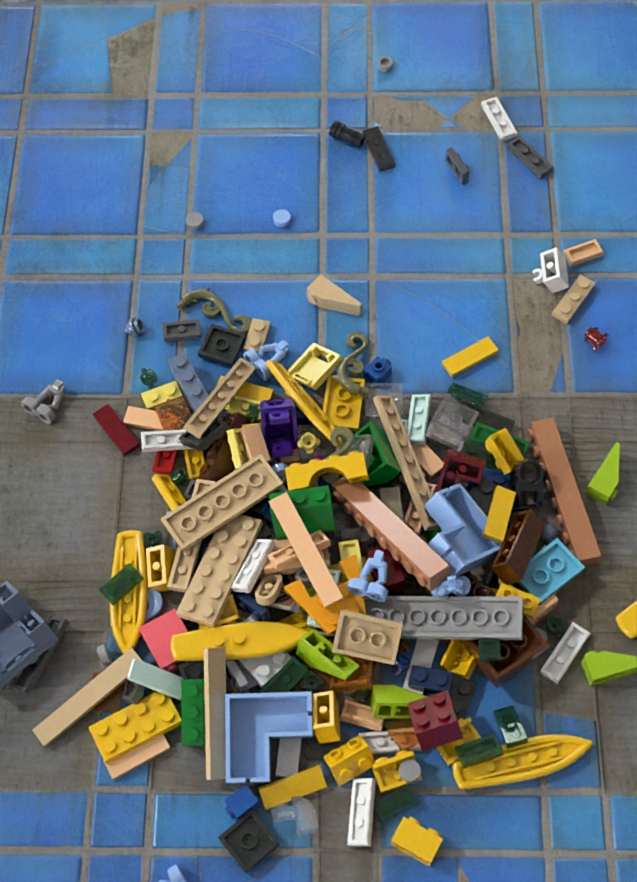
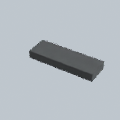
M521 136L507 144L506 148L540 180L553 172L554 167Z

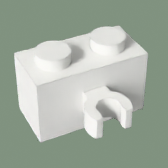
M558 248L540 253L542 270H533V274L538 276L534 278L535 283L541 284L543 282L552 293L569 288L566 258Z

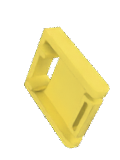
M313 343L288 369V372L297 382L317 390L336 370L342 361V357L331 350ZM320 354L325 356L328 363L318 359V356Z

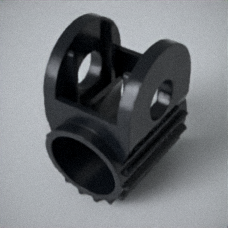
M534 459L518 461V464L514 465L515 468L512 470V476H514L512 491L516 492L513 506H518L521 503V491H534V503H536L537 507H542L544 497V483L542 479L545 477L543 465H540L539 461H534ZM525 463L532 464L537 472L536 478L529 484L525 483L520 477V469Z

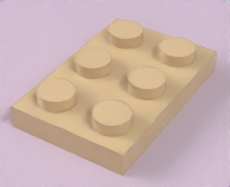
M341 609L332 652L394 665L403 622Z

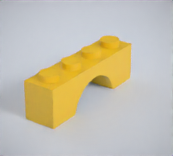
M352 451L348 455L341 457L340 455H333L326 460L313 459L306 464L293 463L290 467L285 468L289 491L312 488L318 477L329 472L343 475L350 484L369 480L365 455L359 451Z

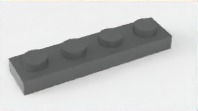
M50 615L46 624L59 640L55 642L56 644L52 649L43 652L35 663L26 666L22 673L13 680L10 687L14 691L30 695L69 625L66 619Z

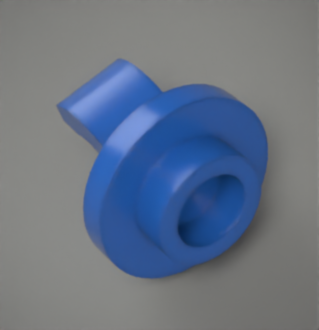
M397 653L395 665L398 667V671L395 673L396 676L402 674L404 670H408L410 667L409 658L403 653ZM392 664L387 665L388 668H392L394 666Z

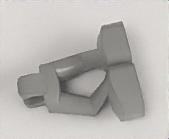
M57 379L53 385L49 384L36 398L25 397L21 402V406L30 415H36L43 422L51 424L56 418L53 410H58L64 395L63 391L65 388L62 386L63 382ZM51 394L54 396L52 405L40 404Z

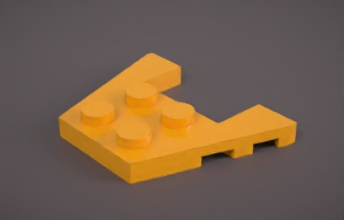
M356 554L339 561V566L347 579L346 582L337 585L344 599L326 609L318 594L309 597L301 579L283 588L328 635L336 632L341 609L366 614L364 597L354 595L347 590L350 579L360 578Z

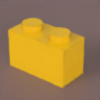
M164 544L146 549L148 587L160 593L170 591L167 585L175 559V550Z
M334 691L313 694V730L319 744L340 741V705Z
M403 817L391 840V845L430 867L442 844L443 838L440 837V833L432 828L427 830L421 827V823L412 817H409V819Z

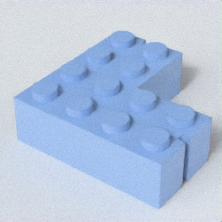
M460 483L437 491L424 505L429 515L442 530L427 545L450 565V576L458 577L496 558L502 544L482 537L487 516Z
M311 691L225 694L227 784H248V779H250L251 783H271V739L313 738V717L308 715L313 714Z

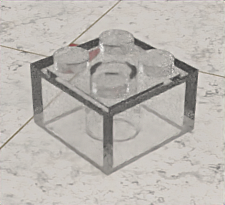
M444 396L429 424L426 436L461 452L475 425L479 412Z

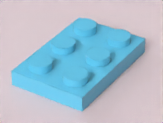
M556 538L530 559L524 577L518 584L525 592L540 598V605L584 571L585 566Z

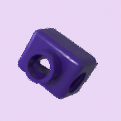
M288 397L261 401L262 433L268 452H273V458L293 456L292 450L298 448L297 442L299 441L294 400Z

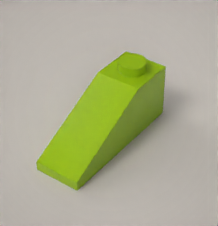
M618 442L615 443L589 483L585 493L605 506L609 500L613 501L619 492L616 490L619 483L620 443Z
M314 628L303 635L298 641L296 655L315 669L346 680L360 667L347 655L332 652L333 644Z
M591 651L585 654L581 665L589 685L593 686L637 673V656L608 651L598 653L597 651Z
M373 685L370 696L373 718H411L407 703L428 696L395 685Z

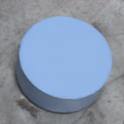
M280 209L273 214V222L276 226L285 227L289 225L291 218L287 210Z

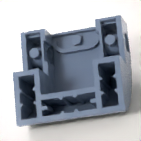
M8 581L0 585L1 691L8 681L18 677L26 666L35 663L43 652L52 649L56 644L55 642L59 640L46 622L29 606L21 594Z

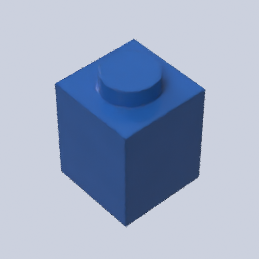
M244 784L225 799L227 807L224 809L231 819L236 817L239 820L251 809L255 810L260 804L252 791Z

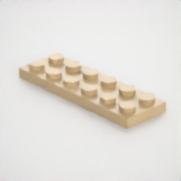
M259 454L160 519L182 552H184L268 497L269 494L282 488L283 482L264 457Z
M240 514L215 531L176 611L178 617L215 628L232 592L231 586L263 526L262 520Z

